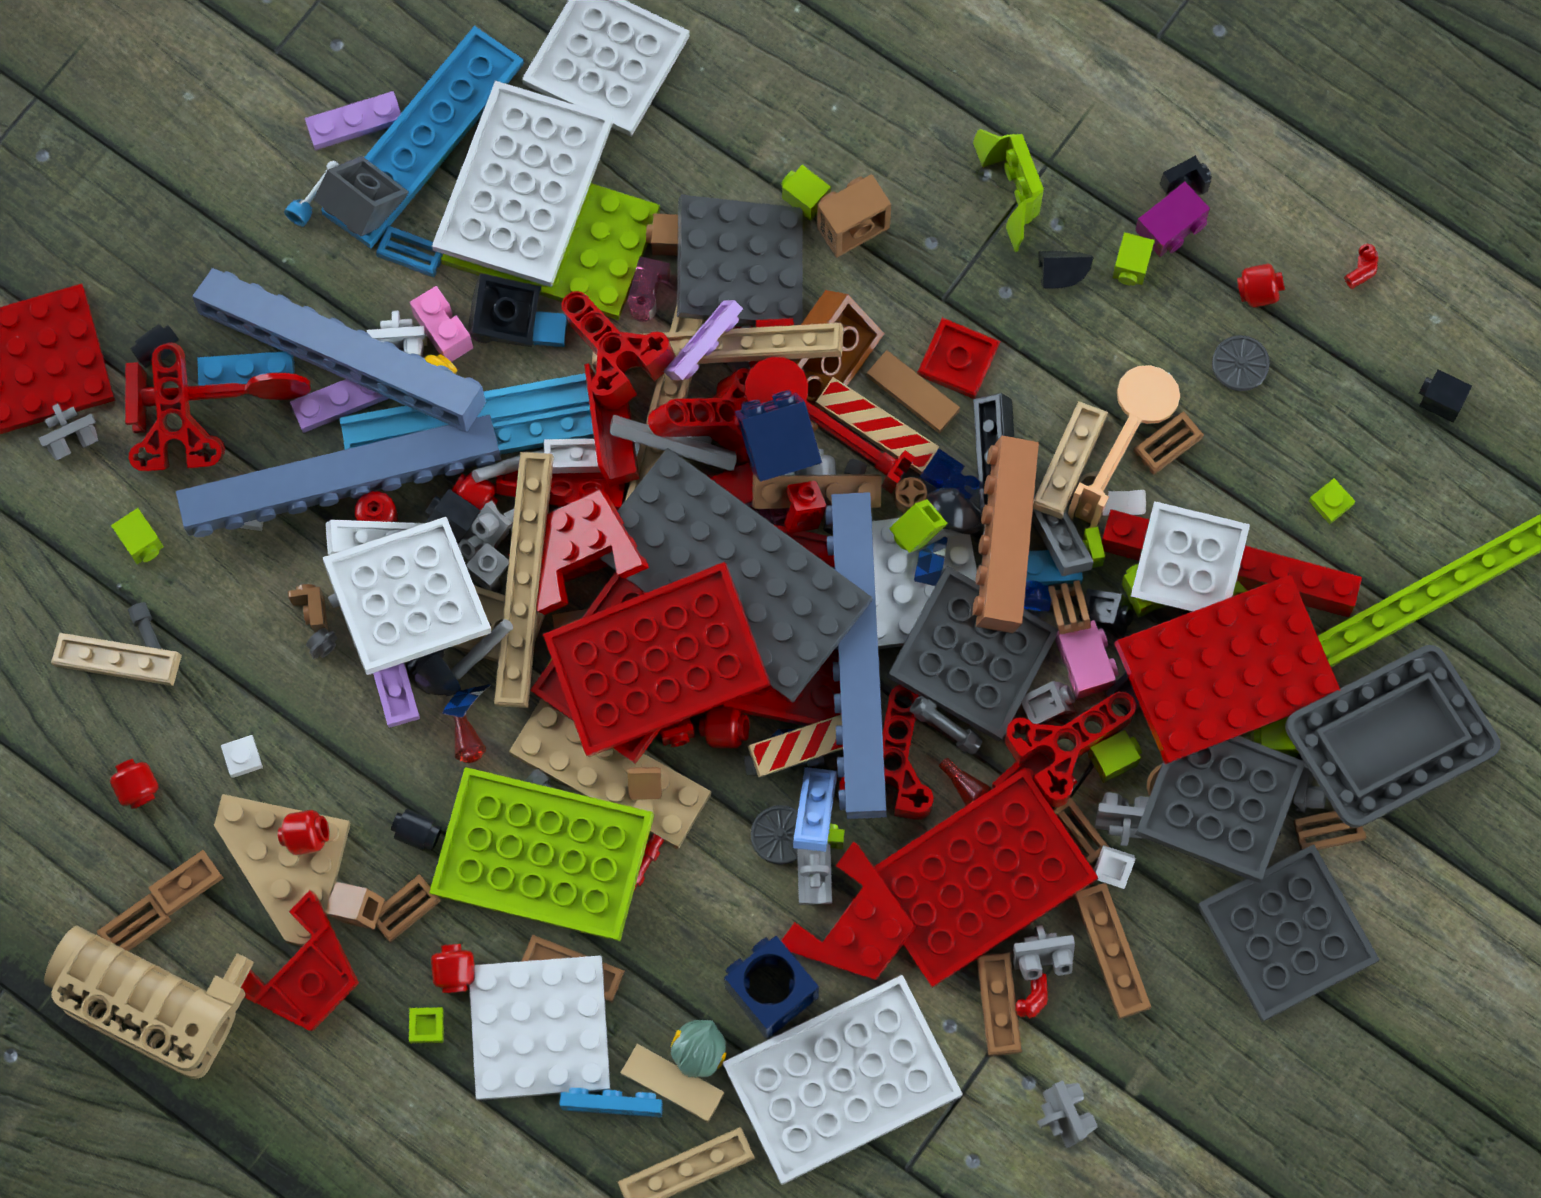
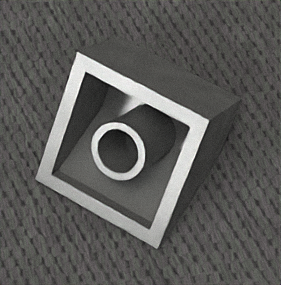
M360 156L328 169L313 200L321 205L326 213L335 216L343 222L351 232L363 236L378 229L403 202L409 191L366 158Z

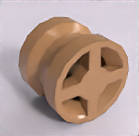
M904 478L896 486L895 504L902 513H906L915 503L924 501L927 497L926 485L918 478Z

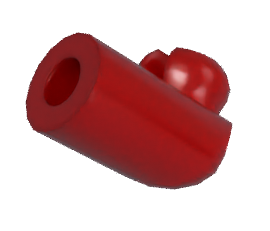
M1364 244L1359 248L1357 269L1344 276L1346 284L1351 289L1374 277L1377 273L1379 256L1372 244Z
M1042 973V976L1038 979L1030 980L1031 994L1025 1000L1019 999L1016 1002V1013L1019 1017H1036L1047 1005V974Z

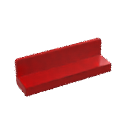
M589 363L584 364L598 467L609 487L638 480L640 476L635 442L611 435L610 433L613 415L631 420L629 401L614 411L603 409L591 389V381L595 373Z

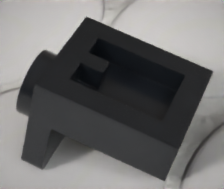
M1195 155L1163 172L1160 185L1167 194L1184 182L1190 186L1193 180L1201 194H1204L1209 190L1212 176L1206 164L1200 163Z
M1087 589L1084 599L1090 621L1095 620L1098 626L1111 627L1118 634H1125L1127 626L1131 624L1134 615L1133 605L1123 594ZM1080 613L1078 619H1079L1081 622H1083L1082 617H1081V613Z

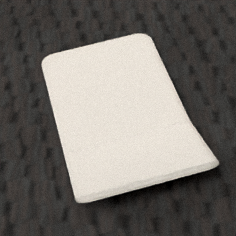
M1145 490L1108 491L1109 498L1102 516H1109L1110 509L1131 515L1145 514Z

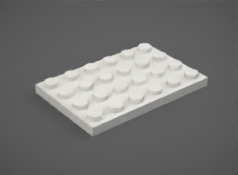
M495 81L432 244L433 251L552 287L614 122L613 116Z
M903 975L723 1062V1066L781 1185L963 1095Z

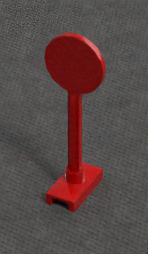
M769 357L759 361L750 370L745 381V396L748 402L752 400H760V403L773 400L772 395L786 390H790L791 394L797 393L805 401L810 420L875 464V468L886 475L881 487L892 494L901 479L900 477L908 471L915 456L906 450L897 459L886 452L882 453L806 400L808 396L807 378L804 371L795 362L784 357Z
M138 362L126 363L125 424L132 425L133 433H145L147 406H156L154 387H147V372ZM291 373L260 374L249 379L247 384L227 383L188 387L189 401L238 397L244 394H251L262 399L289 400L305 396L311 391L310 380ZM164 388V392L168 397L176 398L179 394V388Z

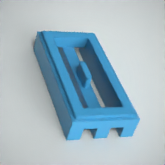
M392 226L387 227L376 251L377 257L431 277H435L436 269L440 266L443 256L442 253L433 251L432 241ZM394 237L435 252V255L431 256L414 248L391 241L390 238ZM386 247L398 251L400 253L409 255L411 257L417 258L419 260L425 261L427 263H430V265L421 263L419 261L389 251L386 249Z

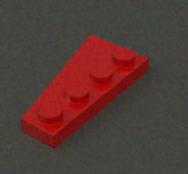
M518 471L497 476L496 494L516 497ZM601 472L552 473L549 504L564 507L601 490L608 494L618 511L624 503L626 483L609 487Z

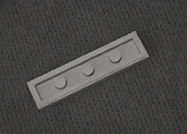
M613 415L610 424L611 435L663 451L669 448L677 455L729 471L734 470L737 460L735 451L689 437H660L651 431L649 425L617 415Z

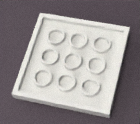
M568 0L522 78L523 85L548 97L613 116L612 128L632 137L690 34L688 30L626 0Z
M447 517L323 557L324 566L366 675L491 633L490 624Z
M899 518L872 521L878 649L903 646L935 587L914 581L920 550L943 537H947L948 541L942 572L946 566H949L975 581L977 568L970 535L942 529L922 549L909 553L895 542L894 534L889 529Z
M602 956L475 965V980L470 984L476 1100L561 1094V1092L569 1093V1088L589 1089V1092L611 1090Z

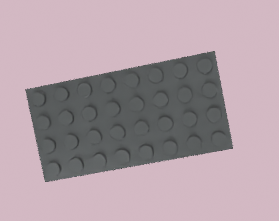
M669 448L665 450L618 510L624 522V528L629 536L633 537L638 546V552L646 559L649 566L648 569L626 579L644 593L722 562L727 564L771 683L770 687L792 703L873 601L869 594ZM613 552L599 558L616 571Z

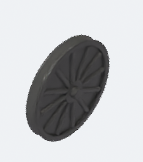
M1243 335L1232 336L1222 341L1216 348L1212 359L1213 372L1218 381L1225 387L1236 391H1247L1259 386L1266 378L1270 367V359L1265 347L1256 339Z
M783 805L772 806L762 811L754 820L751 828V842L756 853L765 861L782 865L798 859L797 848H793L798 814L796 809Z

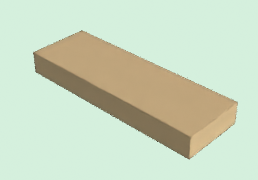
M639 1044L635 1046L621 1071V1075L709 1123L725 1094L722 1090L698 1077L689 1078L683 1075L677 1065Z

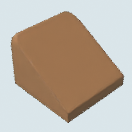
M629 767L627 769L630 799H660L662 797L661 768Z

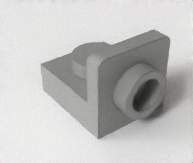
M485 543L466 564V567L473 581L484 589L497 592L501 588L499 577L508 568L509 560L489 543Z
M1052 681L1025 694L1021 702L1028 719L1033 724L1043 725L1063 714L1070 715L1076 712L1073 705L1075 703L1074 694L1070 687L1062 682Z

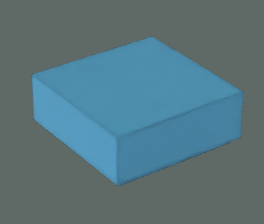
M536 311L533 345L565 347L568 321L565 314Z

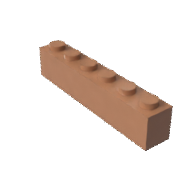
M1001 436L995 445H991L989 448L987 464L991 465V473L987 476L984 486V493L988 494V504L984 506L981 523L986 524L985 535L981 536L978 548L979 554L983 556L982 565H979L975 579L976 584L980 585L979 596L975 597L973 603V615H977L976 627L1014 633L1022 624L1039 442Z

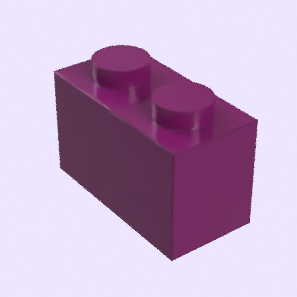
M1184 182L1138 218L1135 231L1141 237L1155 240L1153 251L1161 257L1167 251L1173 253L1184 243V238L1191 232L1194 235L1199 233L1208 223L1207 217L1210 208Z

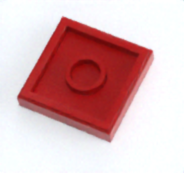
M942 317L917 374L924 379L975 399L999 348L1000 341Z

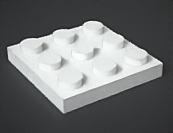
M1154 501L1131 597L1192 612L1232 597L1250 524Z

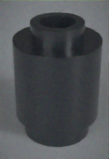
M158 324L135 341L136 345L130 349L146 369L152 365V354L158 346L169 342L176 343L179 341V338L169 325L163 328ZM164 349L161 353V360L167 358L173 351Z
M406 809L403 814L397 813L392 823L391 831L395 832V840L422 851L425 848L433 851L441 835L442 826L437 825L436 820Z

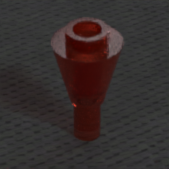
M466 713L462 718L453 716L455 722V759L464 763L478 761L486 751L484 743L467 720Z
M945 758L939 764V768L952 780L965 806L992 789L991 786L965 771H961L949 758Z

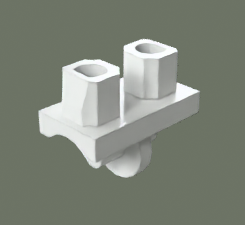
M392 311V320L380 321L381 329L367 330V333L372 338L383 343L385 341L391 342L398 348L404 347V352L410 355L415 353L422 357L423 346H427V335H425L424 326L413 327L412 319L400 320L399 311Z

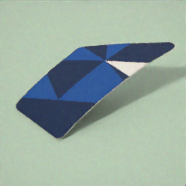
M943 537L920 550L914 577L915 582L932 586L936 585L942 574L948 541L947 537Z
M490 684L458 691L442 713L460 718L464 717L473 702L490 687Z

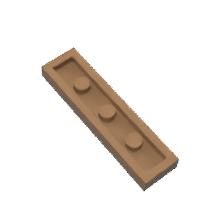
M879 474L781 475L762 482L753 475L752 507L755 509L790 508L791 503L786 492L787 486L789 484L816 481L818 483L826 505H832L831 494L870 492L871 508H881L882 476Z
M1103 883L1079 891L1074 895L1118 1019L1151 1009L1107 884Z

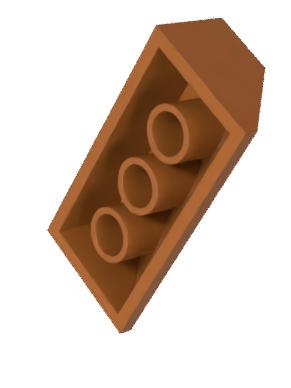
M825 290L801 323V325L842 323V356L789 359L804 371L808 381V396L806 400L813 406H815L816 401L832 377L848 386L884 335V332L849 294ZM811 421L813 432H815L819 426Z

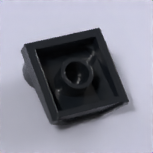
M480 273L472 297L468 324L470 336L480 343L496 341L532 347L537 303L542 286Z

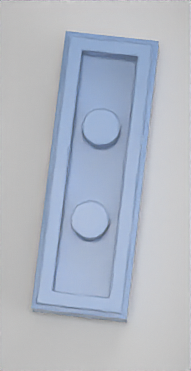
M805 767L793 848L826 852L837 771Z

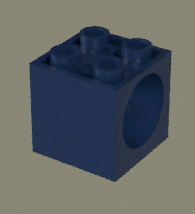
M790 390L772 395L773 400L760 403V400L746 402L741 405V410L735 411L752 472L760 482L822 463L805 401L797 393L791 394Z
M777 935L771 940L765 937L751 949L753 954L745 961L739 958L725 970L727 975L724 977L726 991L767 1040L819 998V986ZM765 966L783 969L792 978L790 979L789 997L775 1005L756 1002L746 991L750 987L749 976L757 969Z

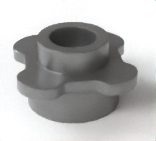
M322 628L313 634L306 643L312 658L316 659L319 656L323 658L332 652L336 646L337 636L334 631L328 632L326 628Z

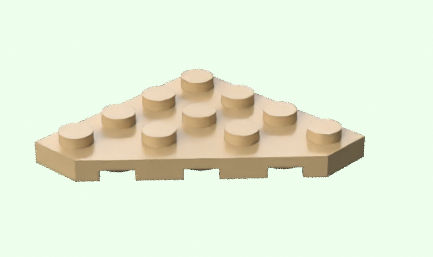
M222 794L214 823L216 830L286 943L303 946L312 935L289 911L309 890L316 893L324 911H326L328 899L337 880L351 825L350 821L324 816L329 825L330 837L325 842L322 850L303 855H292L288 852L286 846L282 847L279 843L278 828L282 827L283 819L287 814L301 812V810Z

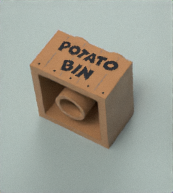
M872 174L865 178H855L847 185V188L838 193H828L818 203L817 229L836 258L890 228L891 203Z

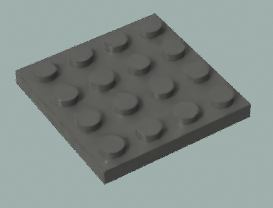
M681 195L678 199L677 317L707 320L723 301L735 300L743 308L737 316L739 318L737 323L756 325V320L794 318V325H801L803 322V210L799 207Z
M946 566L886 677L911 692L918 694V696L931 700L939 708L999 742L1003 738L1008 724L1012 721L1057 636L1058 629L1023 610L1022 624L1014 633L976 627L977 615H973V603L975 597L979 596L980 585H977L975 581L953 568Z
M1240 736L1166 765L1163 761L1135 835L1260 884L1305 762Z
M1314 844L1266 868L1260 884L1245 879L1197 905L1261 1022L1378 963L1380 960Z

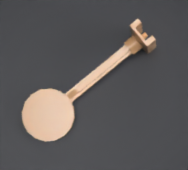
M1151 365L1137 366L1127 371L1120 379L1116 392L1118 404L1129 418L1093 484L1086 486L1079 483L1068 510L1071 520L1076 516L1090 523V528L1099 526L1109 496L1105 495L1104 490L1141 423H1160L1170 418L1177 410L1180 400L1179 386L1172 375L1162 368Z

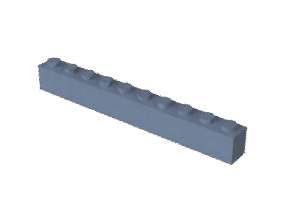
M212 268L192 296L199 314L462 431L467 432L486 404L483 388L475 379L458 376L442 365L435 366L418 354L412 353L410 355L399 350L391 342L385 341L383 343L363 330L356 331L346 327L340 320L321 316L311 307L296 305L283 295H273L256 283L248 284L239 280L231 272L225 271L223 273Z
M486 415L477 417L467 432L451 425L440 426L178 490L176 495L183 526L188 536L205 537L212 534L213 530L224 527L228 530L237 529L244 526L245 522L253 520L266 522L274 519L277 514L286 512L289 514H299L305 512L307 507L318 504L323 507L331 506L338 503L339 499L347 497L359 499L362 495L370 493V491L379 489L393 491L400 488L401 484L412 481L420 484L433 479V476L441 474L447 476L458 475L465 468L473 466L482 468L495 464V461L501 460L491 416Z
M870 492L831 494L832 505H826V525L833 524V536H827L828 556L834 555L835 567L832 568L869 594L873 599L834 649L839 650V662H833L834 681H840L841 693L834 694L835 713H842V725L836 726L837 745H843L844 757L837 758L838 777H845V790H839L840 810H846L847 819L883 818L887 816Z

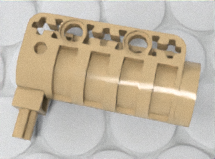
M74 926L66 933L55 949L46 969L44 983L52 988L54 1003L72 1019L187 1078L199 1079L210 1069L232 1027L236 1010L246 995L240 987L254 962L243 955L236 954L223 979L215 975L206 991L79 926ZM72 998L77 999V1000H78L79 998H82V1001H83V1002H82V1005H80L78 1002L72 1000ZM89 1007L94 1008L91 1012V1015L88 1011ZM106 1010V1013L101 1018H98L99 1014ZM114 1013L116 1016L115 1021L111 1020ZM122 1022L132 1029H136L137 1027H139L141 1031L140 1038H138L139 1035L131 1029H126L125 1031L122 1030ZM148 1037L151 1038L149 1045L147 1044ZM166 1039L160 1048H156L159 1041ZM172 1043L174 1044L173 1051L170 1050ZM181 1049L183 1050L182 1053L185 1056L192 1058V1060H181V1057L179 1056Z

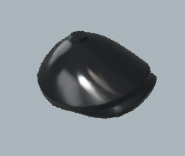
M939 488L928 493L926 499L929 500L948 523L943 529L968 535L975 534L982 529L984 525L981 523L982 512L959 490L955 488Z

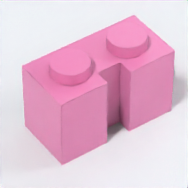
M437 286L410 301L414 317L420 326H424L426 335L439 354L444 355L452 362L473 349L470 334L458 316L453 317L449 303Z
M1095 620L1090 621V629L1060 635L1058 631L1055 639L1062 661L1066 665L1076 700L1109 690L1116 681L1115 677L1119 676L1115 660L1113 658L1108 659L1105 647H1108L1105 632L1102 628H1097Z

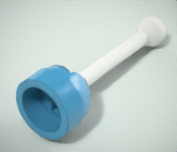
M330 161L327 164V170L339 164L336 161ZM326 172L305 200H294L284 210L286 217L296 225L304 227L312 215L310 202L315 197Z

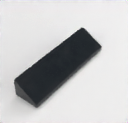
M1002 393L973 399L979 508L981 512L984 506L988 504V494L984 493V486L987 476L991 473V465L987 464L989 448L991 445H995L1001 436L1014 438L1012 399Z

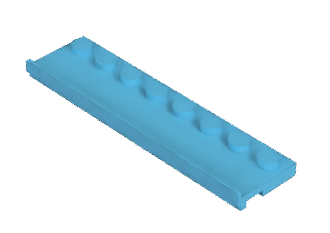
M585 373L484 391L486 404L477 417L491 416L500 455L544 447L545 439L594 438ZM408 406L340 417L345 450L449 425Z

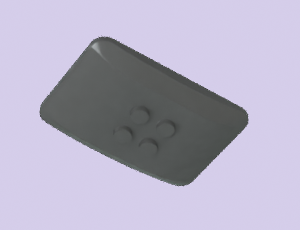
M1434 645L1423 646L1341 688V691L1337 690L1290 715L1285 723V729L1289 738L1338 816L1346 825L1354 828L1362 827L1491 759L1500 749V739L1446 654Z

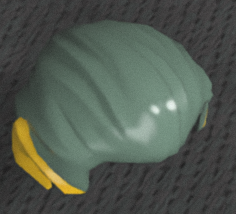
M694 1020L676 1030L671 1043L670 1054L683 1075L689 1078L709 1077L722 1066L726 1058V1041L712 1020Z

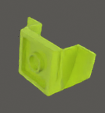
M978 129L973 144L982 167L1006 160V163H1004L1006 176L1009 181L1014 180L1017 188L1014 193L1018 207L1013 211L1006 224V230L1014 251L1017 252L1024 239V224L1030 223L1040 214L1044 188L1023 134H1011L1000 137L983 129Z

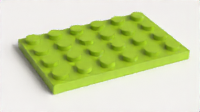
M590 183L552 287L443 254L441 261L443 265L478 276L480 273L542 286L539 295L560 302L571 292H583L605 316L619 320L648 244L646 243L647 224L653 225V214H659L660 205Z
M465 767L429 894L620 942L655 814L643 809Z

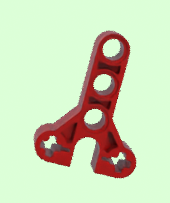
M571 292L563 298L561 307L571 327L597 355L596 375L592 378L591 389L603 409L608 411L617 410L637 395L630 380L625 375L629 368L634 366L641 367L655 381L664 374L663 371L676 357L664 333L656 331L643 335L620 332L583 292Z
M176 343L162 344L152 354L157 420L143 441L131 448L128 457L129 462L138 471L165 470L170 467L168 443L171 439H178L185 445L187 468L213 466L225 455V445L220 438L209 435L190 415L184 350ZM164 349H170L175 353L176 362L173 366H167L162 362L161 353ZM167 381H173L177 384L179 394L176 398H170L165 394L164 385ZM170 413L180 416L182 426L179 430H173L167 425V416ZM207 443H209L210 448L216 449V453L211 456V459H209L208 454L197 452L206 447ZM145 448L146 453L160 455L152 457L145 463V459L139 458L138 453Z
M742 368L722 379L717 385V393L713 398L669 400L649 413V428L655 435L660 437L710 436L724 448L735 451L737 463L740 465L749 463L750 465L735 411L742 409V404L748 402L745 396V381L750 370Z
M898 685L892 689L889 695L882 736L884 761L894 758L900 762L901 767L895 771H889L884 767L885 784L894 786L898 792L894 816L921 820L931 813L934 797L931 789L921 784L908 760L916 717L910 712V707L900 708L895 704V700L901 696L908 697L913 703L918 694ZM900 727L906 731L907 735L903 739L896 740L890 736L889 731L892 728ZM842 777L839 790H845V777ZM916 796L923 797L921 808L914 807Z
M1117 692L1064 726L1033 724L1029 719L1018 717L1008 724L1005 744L1018 764L1023 763L1037 753H1046L1052 758L1053 763L1036 774L1033 781L1050 806L1061 807L1069 801L1073 790L1071 775L1077 758L1088 752L1090 747L1108 739L1128 726L1136 711V702L1130 694ZM1122 704L1128 709L1129 713L1125 716H1118L1112 711V706ZM1089 721H1094L1101 726L1102 731L1092 734L1086 730L1084 725ZM1015 731H1018L1019 734L1025 732L1027 734L1025 741L1021 737L1015 739ZM1061 739H1069L1073 742L1075 748L1071 751H1063L1058 747L1057 742ZM1053 784L1056 787H1064L1062 795L1058 791L1051 792Z

